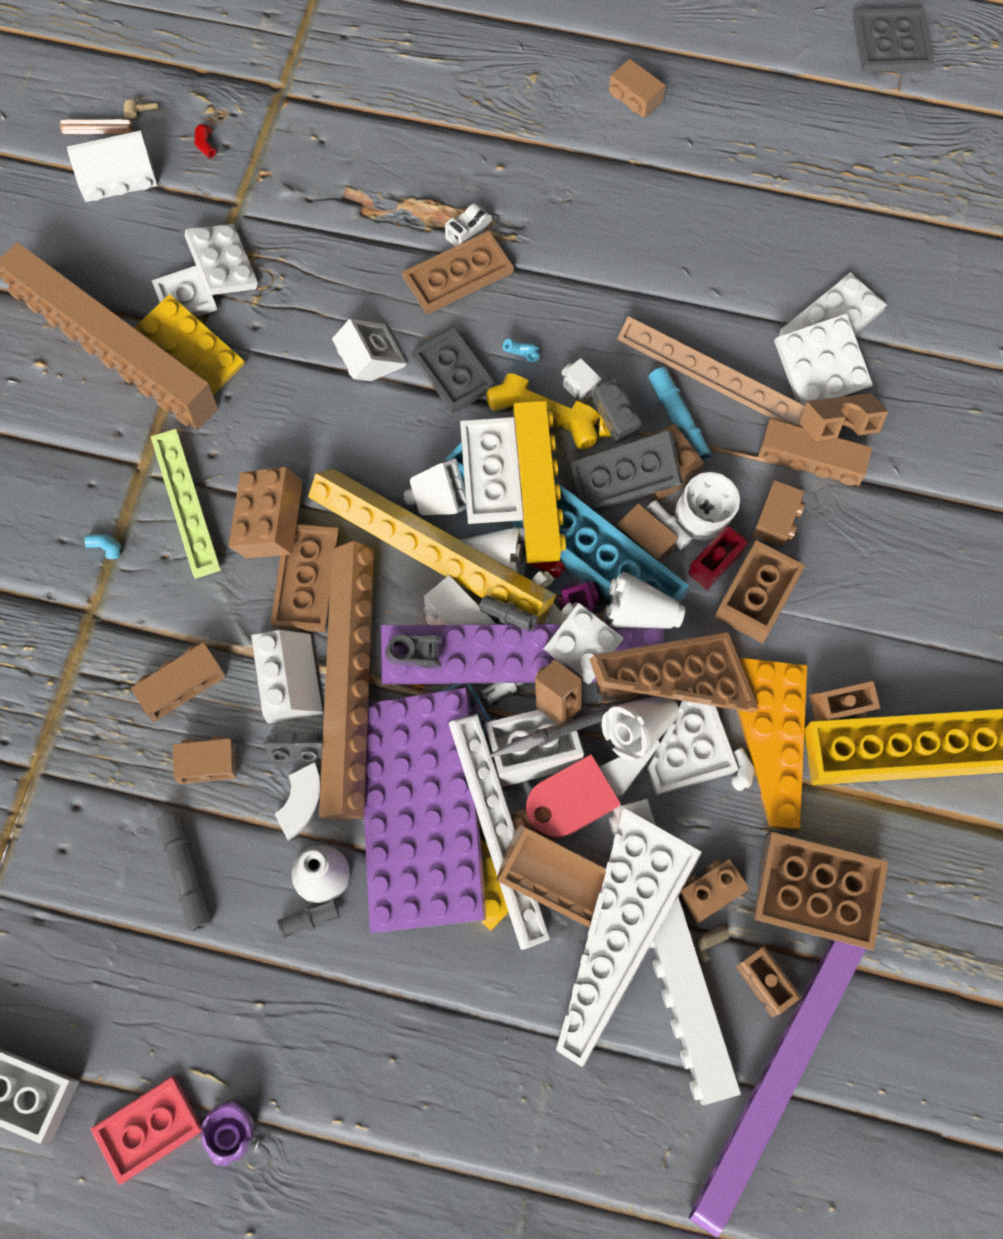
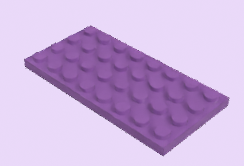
M466 688L368 703L364 824L370 933L486 920L479 817L449 726L451 721L471 716L469 690Z

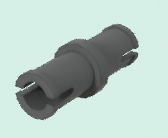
M489 595L484 596L481 600L479 610L499 618L503 624L508 625L511 623L528 632H531L536 626L537 615L517 608L516 604L512 602L504 603Z
M331 900L311 909L309 907L302 908V912L278 919L277 923L281 936L286 938L289 935L306 929L312 931L319 924L340 918L336 902Z

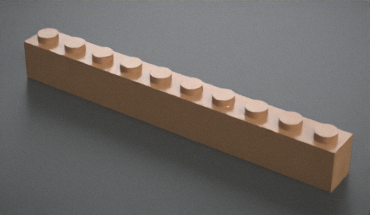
M356 541L332 549L319 818L338 822L364 818L374 548Z

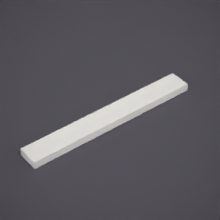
M478 714L451 721L449 726L498 876L507 849L515 834V829L492 757H489L490 751ZM500 883L520 949H527L550 940L539 903Z

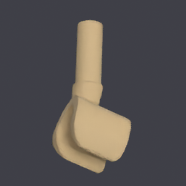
M127 100L124 103V117L134 120L137 118V112L158 109L157 103L137 104L133 100Z

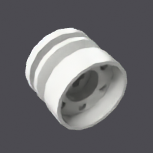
M714 472L700 473L690 480L676 504L674 515L678 519L677 523L695 540H713L728 526L739 510L740 497L738 489L730 479L722 474Z

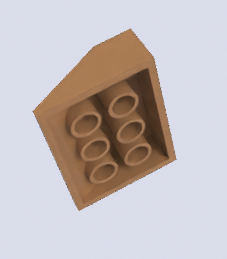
M771 832L765 838L760 862L754 920L874 950L888 862Z

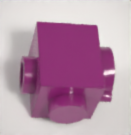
M582 580L560 587L561 594L557 595L561 611L568 603L573 605L577 602L588 611L595 610V605L600 604L593 581L587 582Z

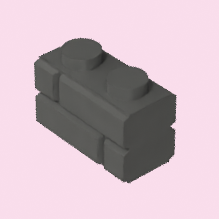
M618 378L594 389L592 401L615 444L637 435L640 432L642 422L638 415L634 413L635 409Z

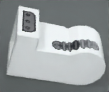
M474 203L467 208L464 214L462 213L456 219L451 218L445 223L446 239L454 246L464 243L487 229L492 216L477 203Z

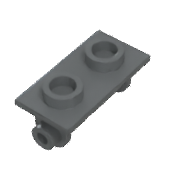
M318 732L299 733L298 741H293V733H273L272 735H267V741L264 742L267 761H322L323 735H319Z

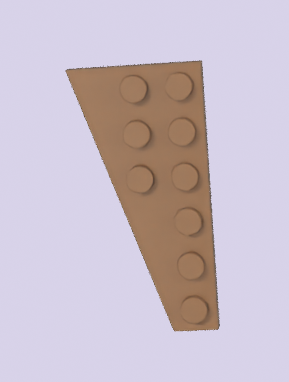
M728 632L596 654L589 659L597 683L601 687L751 713L759 709Z

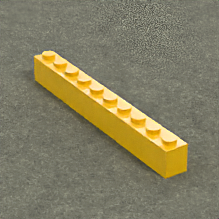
M335 469L315 474L308 495L310 499L445 577L450 576L456 583L483 598L489 595L504 603L512 602L516 604L517 608L537 615L536 624L547 618L556 594Z

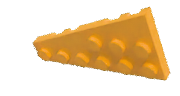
M739 658L759 707L753 713L737 710L747 750L750 752L755 768L754 775L757 777L769 828L798 831L800 829L807 665Z

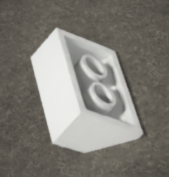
M141 131L67 147L76 180L85 202L123 195L137 190H146L157 186L152 161Z
M283 630L251 635L262 714L266 722L269 724L323 714L311 635Z

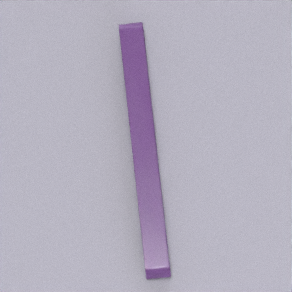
M834 940L830 941L689 1214V1220L716 1238L725 1228L866 950L865 948Z

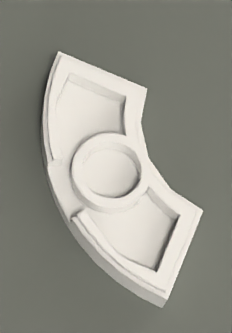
M315 763L289 775L291 783L290 797L284 807L275 813L288 841L306 828L318 806L321 781Z

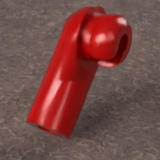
M199 124L194 130V145L208 159H211L217 152L208 143V138L211 137L209 133H212V129L207 124Z
M561 561L528 563L541 570L548 571L553 578L560 577L564 570Z

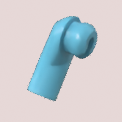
M506 339L503 343V350L505 352L526 357L529 362H536L540 358V349L535 344L517 342L511 339Z
M85 535L86 548L101 547L103 550H106L105 556L107 559H117L120 557L119 549H121V545L111 535Z

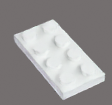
M849 273L780 330L779 335L782 336L847 314L855 335L882 313L887 305L852 273Z
M514 417L460 421L468 524L523 520Z

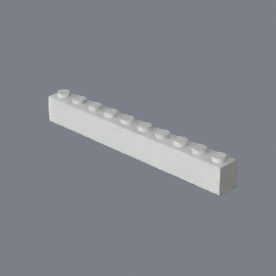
M647 799L620 806L612 811V817L609 818L613 835L617 834L622 816L621 813L624 808L655 825ZM677 897L650 948H653L656 960H652L657 978L662 977L665 989L661 990L665 1006L672 1009L674 1019L671 1020V1026L674 1036L681 1039L684 1050L680 1051L682 1063L685 1069L690 1068L693 1081L689 1082L692 1095L695 1100H700L701 1105H707L741 1095L684 913Z

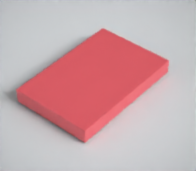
M171 1076L90 1129L118 1184L121 1185L201 1133L202 1125L176 1076Z

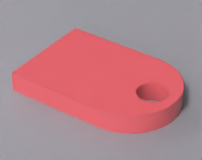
M589 755L537 784L528 796L526 814L530 825L539 834L548 838H563L617 809L621 803L593 756ZM539 808H546L551 813V819L546 823H540L535 819V811Z

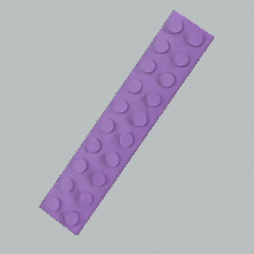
M562 624L536 625L531 632L515 625H381L382 684L535 683L537 672L543 666L547 667L555 659L544 651L543 648ZM610 627L624 638L615 651L664 643V628ZM396 635L440 636L443 638L442 643L439 644L441 668L431 669L392 664L385 656V648ZM393 644L394 654L400 657L406 656L407 650L403 644Z

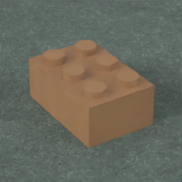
M287 467L240 472L228 546L246 559L292 555L303 480Z
M756 540L714 618L763 644L806 565Z

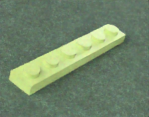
M173 429L151 436L194 578L221 571L177 430Z

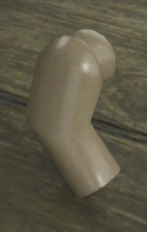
M722 925L704 933L695 943L694 948L699 964H703L711 959L707 949L729 939V933L725 926Z

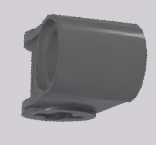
M396 635L387 644L385 656L390 663L395 665L431 669L441 668L439 644L442 643L443 638L434 635ZM393 644H403L407 650L406 656L400 657L394 654Z

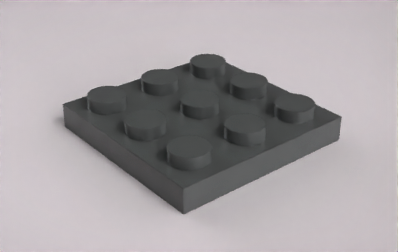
M924 7L855 9L853 21L862 72L932 69L934 59Z

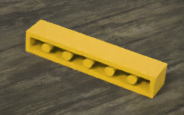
M546 401L514 403L513 417L527 563L560 561L561 551H565L566 546L565 535L559 534V526L563 525L562 509H557L556 500H560L559 484H554V476L558 475L557 459H552L551 451H555L554 435H549V427H553L552 411H547Z

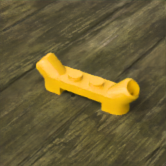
M511 373L506 374L502 384L488 388L486 397L490 409L494 412L514 407V403L546 401L547 411H552L553 427H562L570 431L577 448L588 449L594 446L598 439L594 425L599 418V414L586 404L576 401L572 409L529 391V380Z

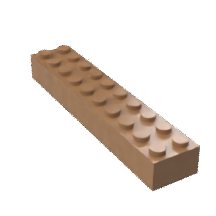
M17 242L0 258V278L9 285L7 290L15 299H23L29 309L35 314L40 312L54 328L59 326L63 329V333L71 341H79L82 348L88 354L93 355L95 353L107 368H115L119 371L118 374L124 381L129 384L131 382L136 384L138 390L147 398L152 396L164 411H172L176 414V418L184 426L190 425L198 430L218 410L210 386L206 381Z

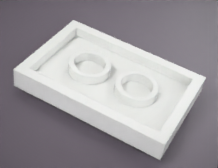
M234 224L185 230L186 241L208 295L257 289V279Z

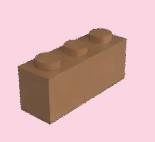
M203 642L200 645L189 647L184 652V655L176 660L165 662L160 667V670L154 674L141 677L137 680L136 685L130 689L149 718L156 722L226 676Z

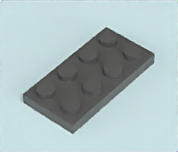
M670 431L570 462L577 497L593 511L683 484L674 440Z

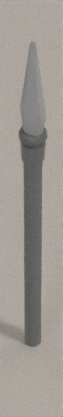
M643 694L615 705L653 697V695ZM613 706L557 726L553 725L538 729L534 734L523 736L489 754V757L527 750L537 745L544 746L563 735L602 722L603 715Z

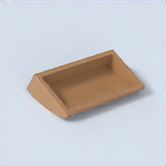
M519 824L507 849L496 880L590 928L598 896L605 878L606 868Z

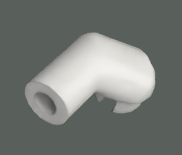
M740 748L733 752L739 770L737 776L732 778V785L738 791H742L745 787L749 788L752 785L755 773L752 762L744 749Z

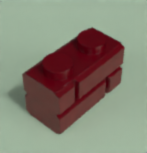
M726 526L691 563L688 574L701 586L709 590L731 567L734 561L743 554L747 541L733 529Z

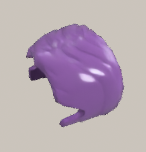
M233 1101L222 1103L212 1108L201 1128V1142L207 1155L215 1165L229 1166L232 1162L240 1160L247 1153L254 1136V1120L244 1107Z

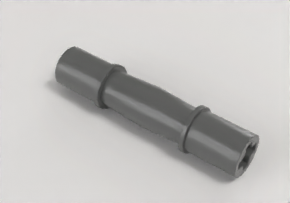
M178 812L165 814L156 819L163 843V851L167 852L171 873L180 896L178 903L181 904L188 931H196L212 924L204 899L205 894L204 891L200 890L196 869L187 847L189 840L186 839L180 815Z

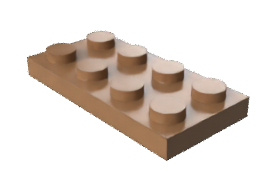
M487 231L403 271L402 277L425 314L428 315L514 273V267L490 231Z
M296 525L292 555L280 556L270 623L272 628L326 633L329 616L332 549L338 547L339 528Z

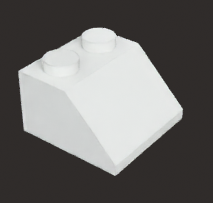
M349 319L332 338L339 355L344 360L348 372L353 379L373 381L401 369L407 364L386 324Z

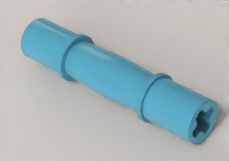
M660 367L652 371L648 379L658 396L659 402L663 403L672 424L675 423L703 462L712 456V452L701 434V429L696 427L689 409L679 395V388L676 387L666 367Z

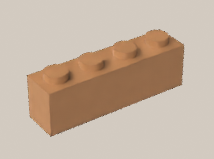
M770 419L763 435L758 458L764 459L771 464L779 463L789 466L796 471L814 473L820 478L839 480L845 485L859 486L866 475L872 447L840 438L815 441L804 428Z

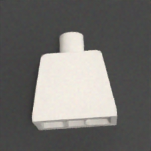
M456 458L438 464L410 479L412 489L404 492L405 502L408 505L417 504L421 515L456 514L467 509L466 492Z

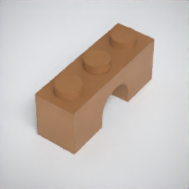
M871 393L812 400L806 402L799 424L815 441L837 439L842 425L850 427L858 435L880 433L889 411Z

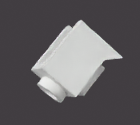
M579 359L574 364H568L561 373L564 376L563 387L583 404L592 398L593 391L597 387L596 385L602 381L582 359Z

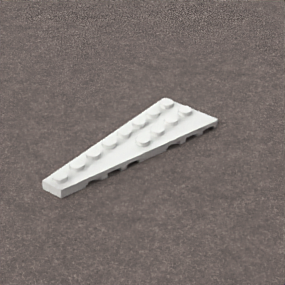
M625 808L621 813L622 816L613 841L614 845L610 860L607 863L602 889L598 896L588 932L585 951L582 954L577 980L574 983L571 1002L556 1051L581 1067L585 1066L702 854L701 851Z

